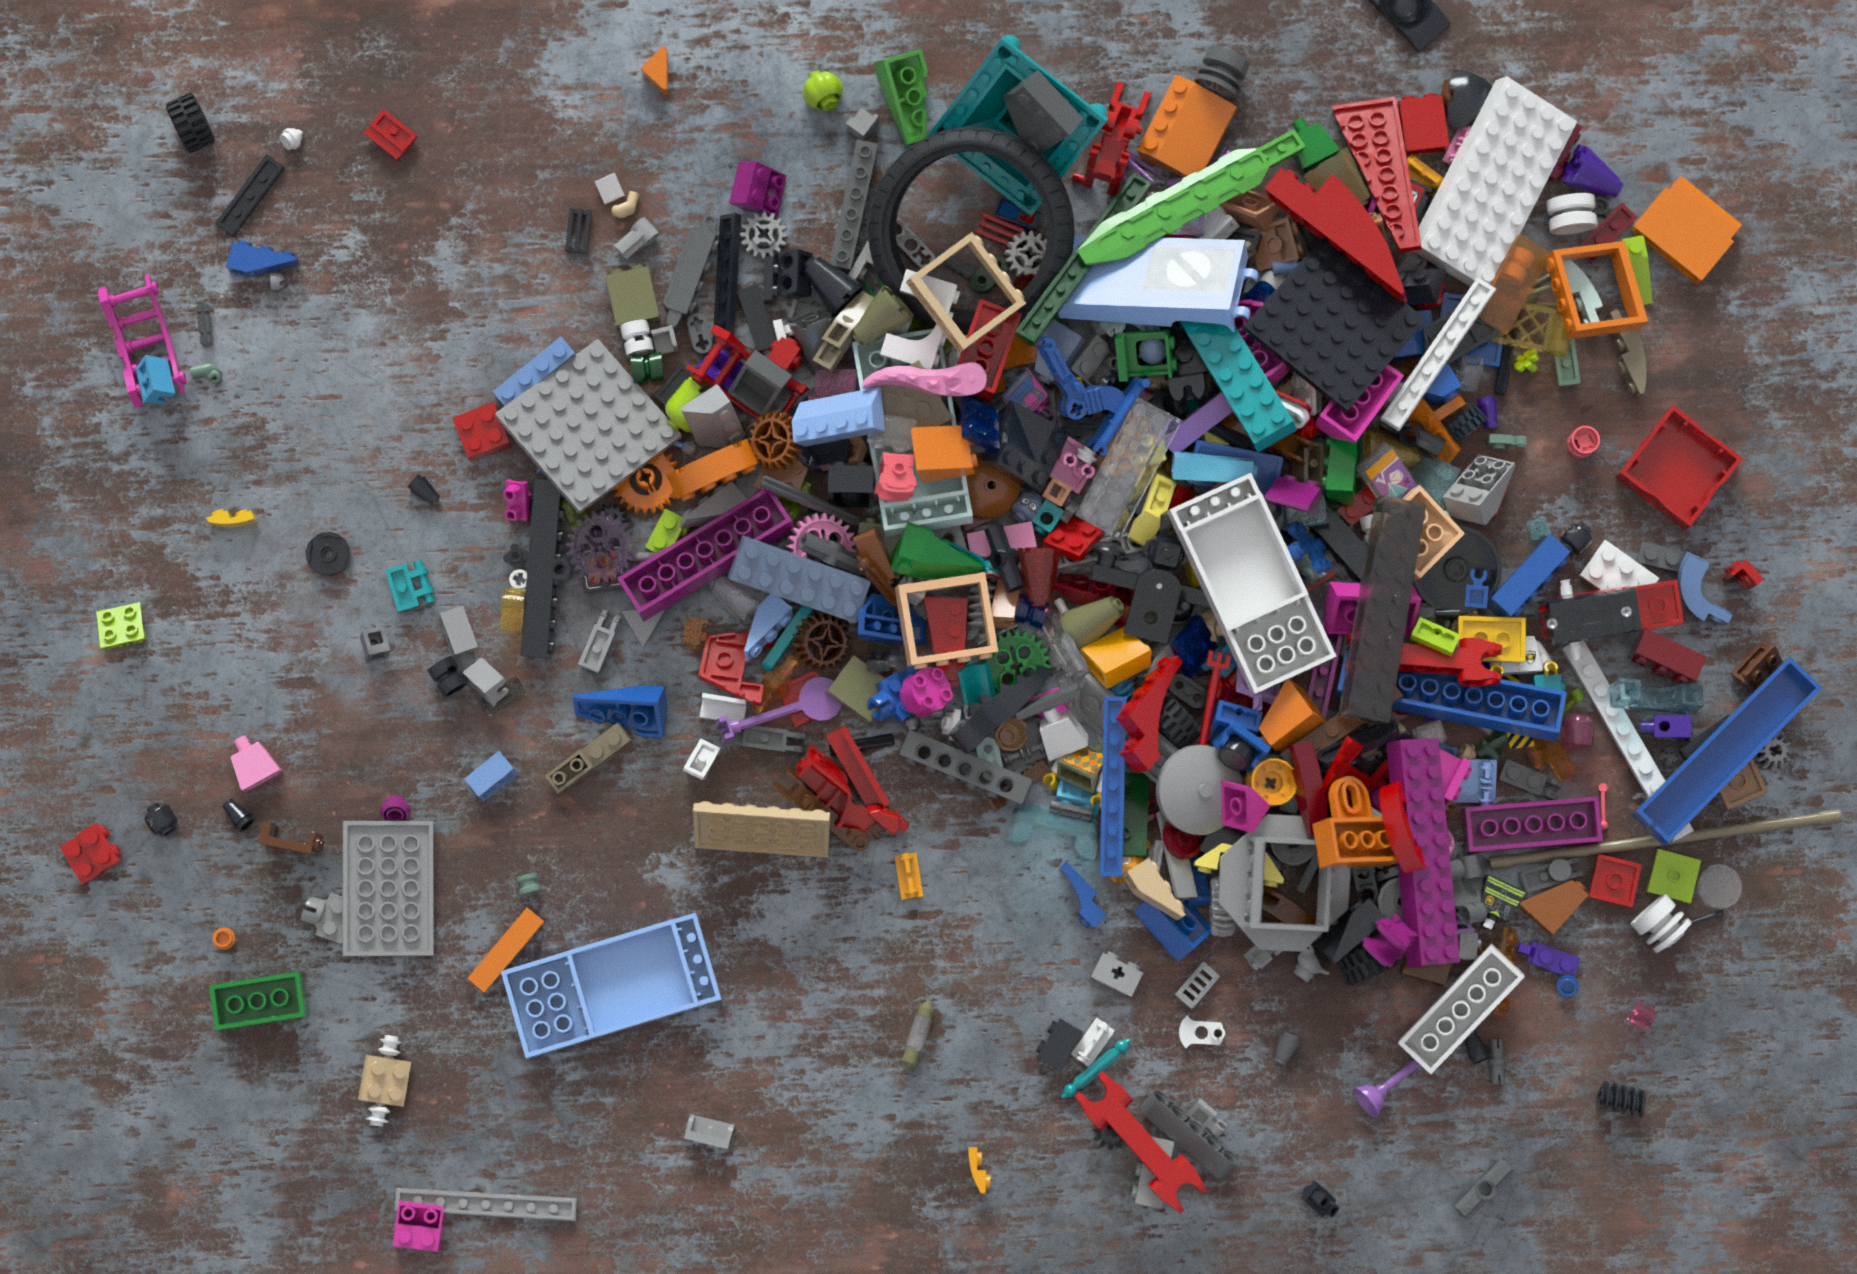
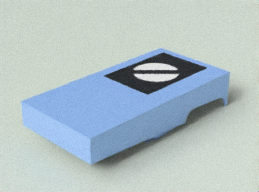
M1074 235L1072 254L1086 235ZM1159 238L1126 259L1094 264L1058 314L1060 318L1168 327H1171L1175 321L1215 323L1225 325L1231 329V332H1235L1234 318L1244 316L1246 319H1249L1250 315L1248 308L1238 306L1243 281L1246 278H1252L1257 281L1259 273L1255 269L1246 268L1248 253L1245 240Z

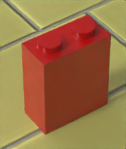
M1431 93L1424 95L1423 98H1415L1414 96L1401 98L1402 100H1399L1397 105L1406 156L1446 152L1449 147L1442 95L1436 96V94Z

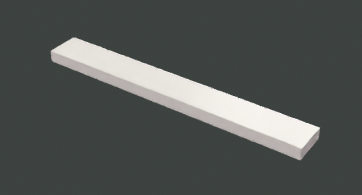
M1477 277L1380 420L1397 431L1401 430L1493 296L1496 288Z

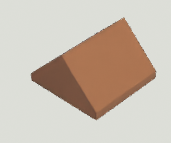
M1251 190L1243 195L1239 194L1220 205L1227 215L1229 214L1235 221L1264 232L1267 231L1279 210V207L1271 202L1267 196Z

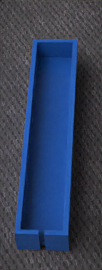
M1791 657L1787 658L1631 815L1645 829L1650 827L1652 830L1649 833L1663 846L1668 844L1822 687Z

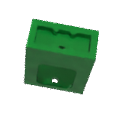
M1170 329L1116 334L1115 347L1119 382L1128 381L1129 377L1168 374L1169 378L1173 377L1174 371H1177V358L1172 355V350L1175 349V337L1170 335ZM1148 339L1165 340L1167 363L1140 365L1137 360L1136 342Z

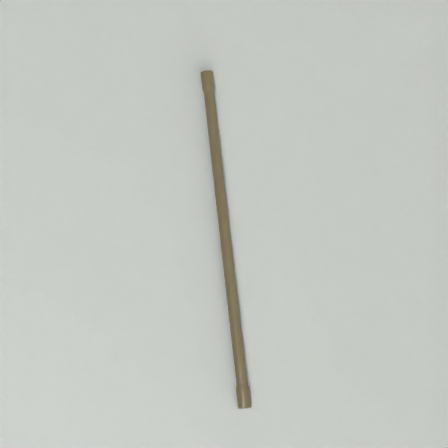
M1840 809L1821 811L1815 814L1697 829L1674 842L1671 840L1666 845L1816 824L1842 822V814ZM1653 836L1514 855L1491 856L1488 858L1490 870L1556 859L1662 846V844Z

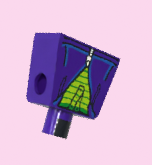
M1654 715V721H1640V734L1653 735L1654 741L1689 742L1691 738V715ZM1666 725L1669 730L1661 731L1659 726Z

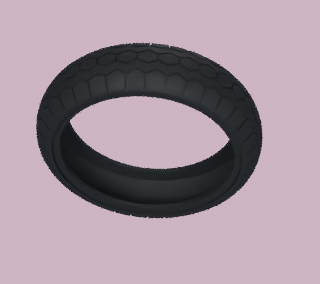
M960 127L944 130L920 140L902 153L890 166L882 178L872 201L868 222V240L872 261L882 284L892 290L891 296H897L908 306L915 319L935 328L936 322L920 301L915 297L900 293L906 268L900 257L896 238V222L899 207L910 184L932 163L960 152L990 154L1015 166L1028 178L1041 198L1047 218V245L1042 263L1034 278L1021 291L1026 303L1017 311L1022 314L1019 321L1021 323L1073 252L1074 217L1071 202L1062 180L1052 165L1036 149L1021 139L999 130L983 127ZM1008 301L1000 306L1008 309L1013 304L1011 301ZM951 306L950 312H953L952 320L963 335H967L976 310H966Z

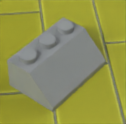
M717 384L680 408L698 446L725 448L732 444H738V442L746 437L730 400Z

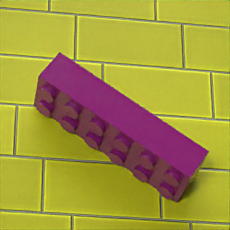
M1598 796L1465 807L1461 809L1466 854L1591 844L1603 841Z

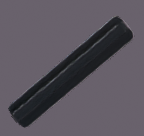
M891 733L854 740L860 751L894 745V737ZM830 744V745H829L830 755H831V756H837L836 753H835V751L833 750L831 744Z

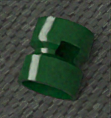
M661 352L649 353L647 357L643 354L630 355L633 383H643L648 378L651 381L664 380Z

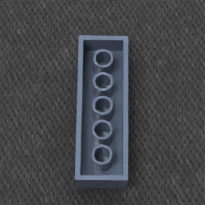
M742 535L728 575L730 580L853 623L857 622L859 611L871 583L870 580L744 535Z

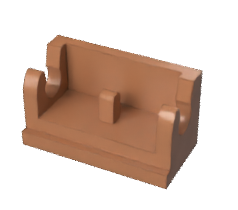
M1000 579L997 581L991 608L994 628H1013L1015 623L1006 621H1015L1017 603L1022 589L1007 593Z

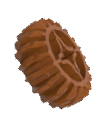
M781 411L768 412L766 416H759L760 422H753L755 429L749 430L752 438H749L748 441L752 442L751 448L754 451L758 465H762L764 469H771V471L785 470L787 466H794L793 460H800L797 455L798 453L804 452L800 448L801 445L793 442V417L789 413H782Z

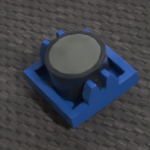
M1236 721L1214 737L1211 745L1219 750L1218 758L1226 767L1235 771L1246 770L1249 773L1252 769L1256 768L1260 760L1268 754L1271 748L1261 738L1255 736L1245 726Z

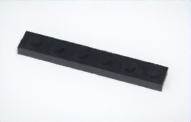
M737 213L720 216L713 326L717 325L733 335L735 334L741 214ZM713 335L712 344H715V343H716V342H715L716 337H715L714 335Z

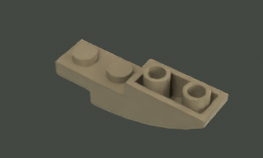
M862 291L841 311L823 335L822 340L824 342L812 359L814 363L830 372L834 371L854 340L853 335L855 333L853 329L874 299L873 296Z
M1616 309L1610 312L1606 318L1607 320L1622 319L1619 310ZM1638 330L1614 333L1616 346L1620 352L1623 351L1624 353L1617 359L1618 370L1622 375H1625L1628 381L1626 385L1629 392L1634 394L1635 398H1639L1645 392L1647 373L1641 337Z
M616 723L583 749L578 750L546 774L545 777L559 794L617 754V751L632 740L620 723Z

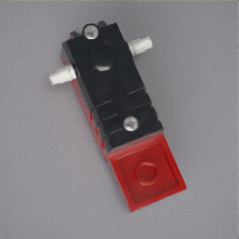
M1677 579L1573 594L1570 580L1560 581L1561 596L1541 599L1542 606L1538 608L1539 616L1542 619L1541 624L1543 625L1542 637L1547 639L1551 645L1569 643L1572 660L1582 659L1580 641L1608 637V635L1615 636L1620 633L1640 632L1646 628L1653 629L1684 624Z

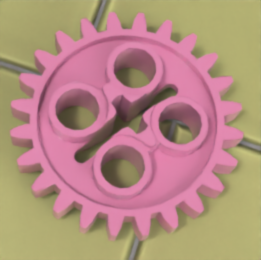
M817 513L812 514V520L809 516L804 517L805 524L802 521H798L797 526L799 529L791 528L795 535L787 536V539L792 544L785 546V548L791 549L792 553L806 557V553L798 550L799 541L805 532L809 533L811 531L815 536L824 540H829V535L833 533L837 537L836 543L845 546L846 550L857 553V550L852 549V545H855V542L850 541L854 533L846 532L849 525L842 527V519L834 522L835 515H831L827 519L826 513H821L820 519ZM814 557L815 561L820 562L818 558Z

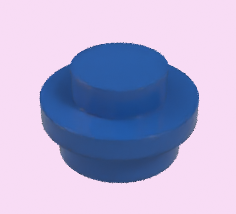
M1563 975L1557 980L1556 989L1560 995L1572 997L1578 992L1579 983L1574 976Z

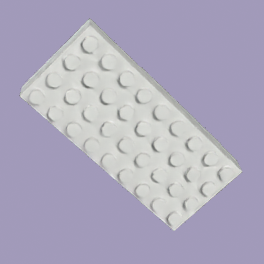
M1506 76L1496 80L1419 226L1421 250L1413 252L1437 267L1445 269L1447 273L1469 287L1473 285L1477 277L1494 286L1577 121Z
M1252 473L1176 506L1167 512L1251 695L1336 657L1311 603L1304 583Z

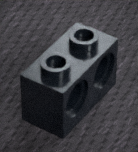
M801 249L779 252L777 295L790 299L811 296L812 284L804 273L806 269L804 265L813 257V253Z

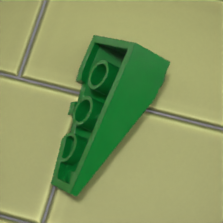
M907 522L892 552L890 571L914 578L944 579L980 573L983 564L967 553L957 551L950 546L951 543L947 540L942 541L934 536V532L930 529Z

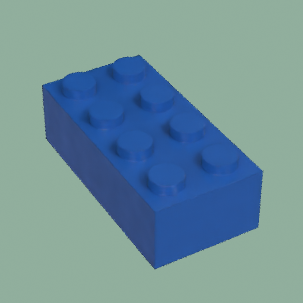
M1550 534L1488 600L1487 607L1498 617H1517L1525 608L1522 604H1528L1539 593L1537 588H1543L1554 577L1551 572L1553 570L1557 572L1567 563L1569 559L1566 556L1570 551Z

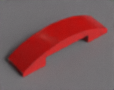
M1397 781L1380 788V807L1386 834L1394 855L1404 873L1409 874L1426 868L1421 847L1415 846L1403 806L1404 803H1407L1401 781Z

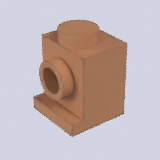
M1053 476L1042 493L1041 498L1044 501L1047 499L1054 505L1061 507L1072 487Z

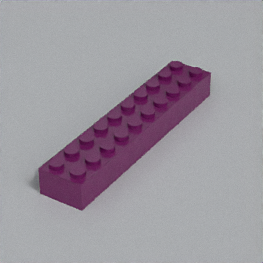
M1439 738L1407 739L1386 743L1390 784L1401 781L1407 803H1404L1403 806L1415 846L1421 847L1426 868L1405 874L1400 864L1397 863L1403 923L1419 935L1406 951L1407 967L1460 963Z

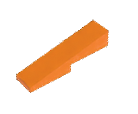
M526 908L469 975L467 980L481 992L485 993L501 975V971H504L512 963L516 955L539 931L544 921L529 908Z

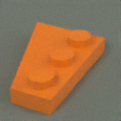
M1422 397L1407 420L1410 422H1420L1424 429L1446 440L1438 458L1432 457L1447 468L1461 449ZM1408 431L1411 436L1416 437L1414 432Z

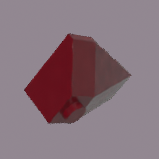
M1060 573L1052 584L1053 589L1081 606L1110 596L1120 599L1124 606L1123 615L1114 625L1121 628L1125 626L1134 589L1089 580V577L1086 575Z

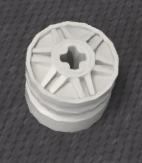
M1667 894L1662 895L1650 904L1630 924L1639 935H1643L1648 931L1652 933L1646 943L1649 945L1658 940L1652 948L1655 953L1673 945L1684 935V932L1692 923L1688 918L1678 923L1684 915L1682 911L1673 916L1670 914L1676 904Z

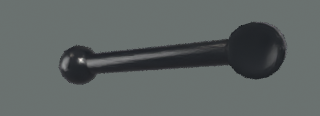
M1722 909L1716 910L1715 913L1691 920V925L1714 917H1722L1724 912Z

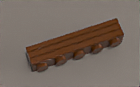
M1037 760L1032 764V768L1029 770L1026 768L1021 774L1034 780L1035 784L1051 770L1043 760ZM1010 781V784L1007 786L1003 785L1002 790L1004 792L1011 791L1013 787L1012 782ZM1000 795L997 799L991 796L987 797L989 799L987 804L994 813L1008 804L1005 803L1007 798Z

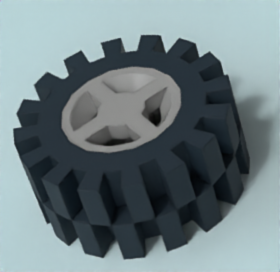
M1476 405L1450 424L1446 430L1454 441L1458 443L1486 422L1488 418Z

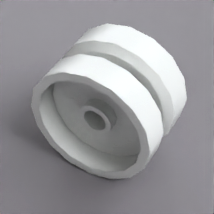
M1566 194L1551 198L1546 202L1547 213L1553 216L1549 220L1551 234H1578L1591 231L1598 226L1597 215L1590 212L1596 207L1593 194Z

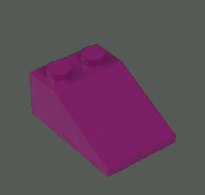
M1284 474V478H1276L1265 495L1264 499L1273 504L1316 515L1323 489L1318 487L1319 483L1306 480L1304 484L1296 482L1297 477Z

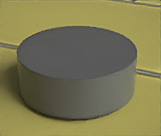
M1556 859L1549 864L1548 874L1554 881H1564L1571 874V866L1564 859Z

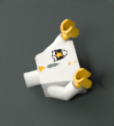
M1526 636L1525 663L1489 662L1490 670L1500 673L1501 678L1502 675L1540 673L1543 671V668L1545 677H1549V670L1554 671L1555 675L1558 673L1557 664L1552 661L1549 653L1540 641L1535 640L1534 636Z

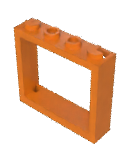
M1625 241L1553 250L1546 257V270L1550 274L1551 288L1555 292L1557 309L1561 312L1563 328L1566 330L1568 339L1640 330L1648 322ZM1610 255L1628 318L1581 324L1563 261Z

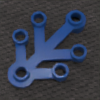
M1301 521L1296 524L1292 522L1286 526L1288 533L1298 540L1297 543L1293 542L1287 546L1293 561L1297 562L1304 557V554L1309 553L1311 566L1317 574L1321 572L1326 573L1332 569L1331 563L1324 557L1326 555V545L1320 538L1310 537L1306 533L1307 528Z

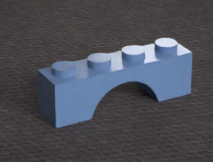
M559 337L492 392L504 407L576 354L565 340Z

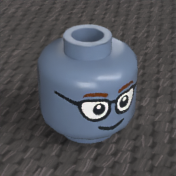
M1033 491L1023 492L1012 506L1013 518L1018 523L1032 521L1042 506L1043 499Z

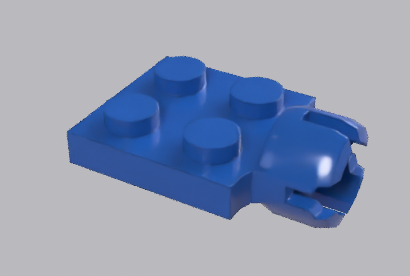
M914 666L905 667L876 684L879 692L867 701L869 711L877 706L879 708V711L871 715L875 720L883 721L893 716L897 722H900L914 714L913 712L909 713L905 709L899 695L904 679L918 672L917 669H914Z

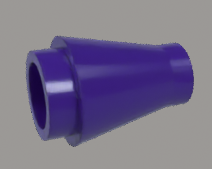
M1494 396L1476 399L1477 406L1488 418L1484 422L1485 429L1498 426L1497 400L1495 401Z

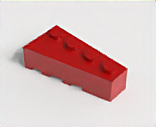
M923 597L934 655L965 650L968 599ZM957 659L949 660L948 665L936 666V668H940L944 672L951 689L961 690L958 671L964 667V662L958 663Z

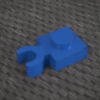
M1471 569L1470 578L1473 581V585L1466 584L1464 607L1487 609L1489 586H1482L1487 578V571L1483 570L1482 577L1477 579L1474 576L1475 569Z

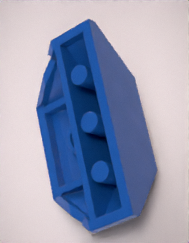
M869 594L858 614L859 639L891 645H904L900 618L897 615L896 607L892 606L883 595ZM908 603L915 645H926L927 623L923 618L919 617L917 612Z

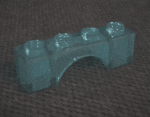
M1619 678L1609 686L1610 707L1693 715L1704 707L1702 685L1679 684L1671 687L1656 688L1643 685L1639 679Z

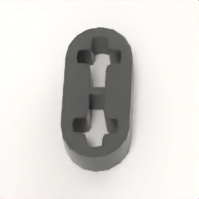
M699 313L693 314L687 321L693 349L698 355H707L713 345L706 318ZM695 319L703 322L700 325L701 332L697 333L695 326L691 327ZM703 336L704 342L709 343L706 345L705 350L696 346L700 344L698 337Z

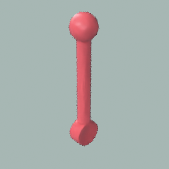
M1601 783L1598 786V790L1601 792V827L1604 830L1608 827L1605 814V791L1607 790V785Z

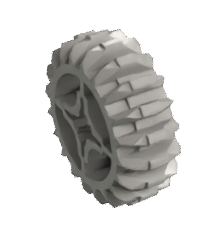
M1219 877L1212 878L1209 889L1210 930L1213 936H1231L1235 930V922L1218 903Z

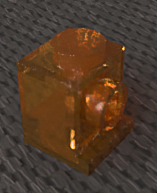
M686 617L682 644L687 646V650L700 651L701 643L706 642L707 630L704 627L709 626V621Z

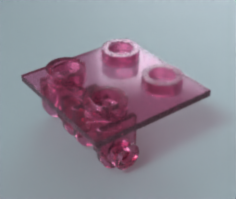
M834 369L833 372L816 370L814 393L808 397V401L855 392L857 369Z

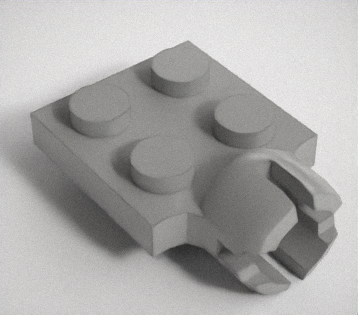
M331 892L326 900L310 896L305 905L317 909V911L313 913L303 909L301 919L317 927L315 935L342 944V896Z

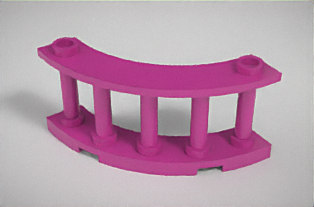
M149 274L145 275V287L115 296L114 294H109L107 287L98 289L101 307L109 327L112 326L119 358L123 360L125 367L123 374L127 393L134 408L143 406L137 380L136 367L138 365L133 364L130 353H133V350L165 341L169 356L163 359H168V364H172L174 376L171 377L173 385L177 384L180 393L185 394L184 384H187L184 371L180 370L172 337L157 294H160L157 282H152ZM150 295L154 309L127 317H118L115 310L117 304ZM158 317L162 333L132 342L130 340L126 341L123 329L126 328L125 326Z

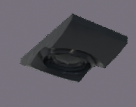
M1368 0L1418 53L1451 24L1432 0Z

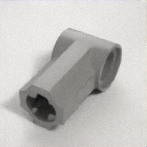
M643 217L632 226L631 231L616 243L614 247L623 258L628 260L643 246L650 245L660 233Z

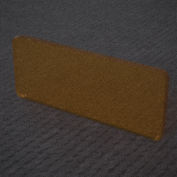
M1517 235L1494 279L1490 283L1491 286L1496 288V291L1477 318L1492 328H1496L1501 334L1508 333L1546 265L1545 259L1550 252L1525 235Z

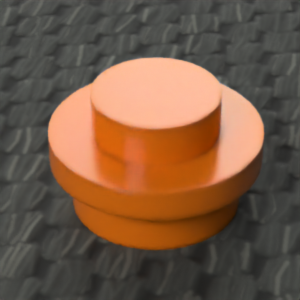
M219 928L213 934V943L218 949H230L235 943V934L229 928Z

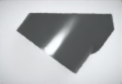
M1481 853L1451 860L1456 917L1464 925L1485 921L1487 910L1481 902V895L1489 861Z

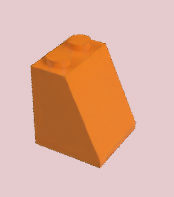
M967 425L911 428L916 470L922 483L975 474L978 460L976 453H972L971 447L975 445L973 432H969Z
M1287 679L1262 721L1259 730L1263 734L1261 739L1267 745L1271 746L1274 751L1279 750L1283 752L1289 746L1324 724L1326 720L1304 688L1291 679Z

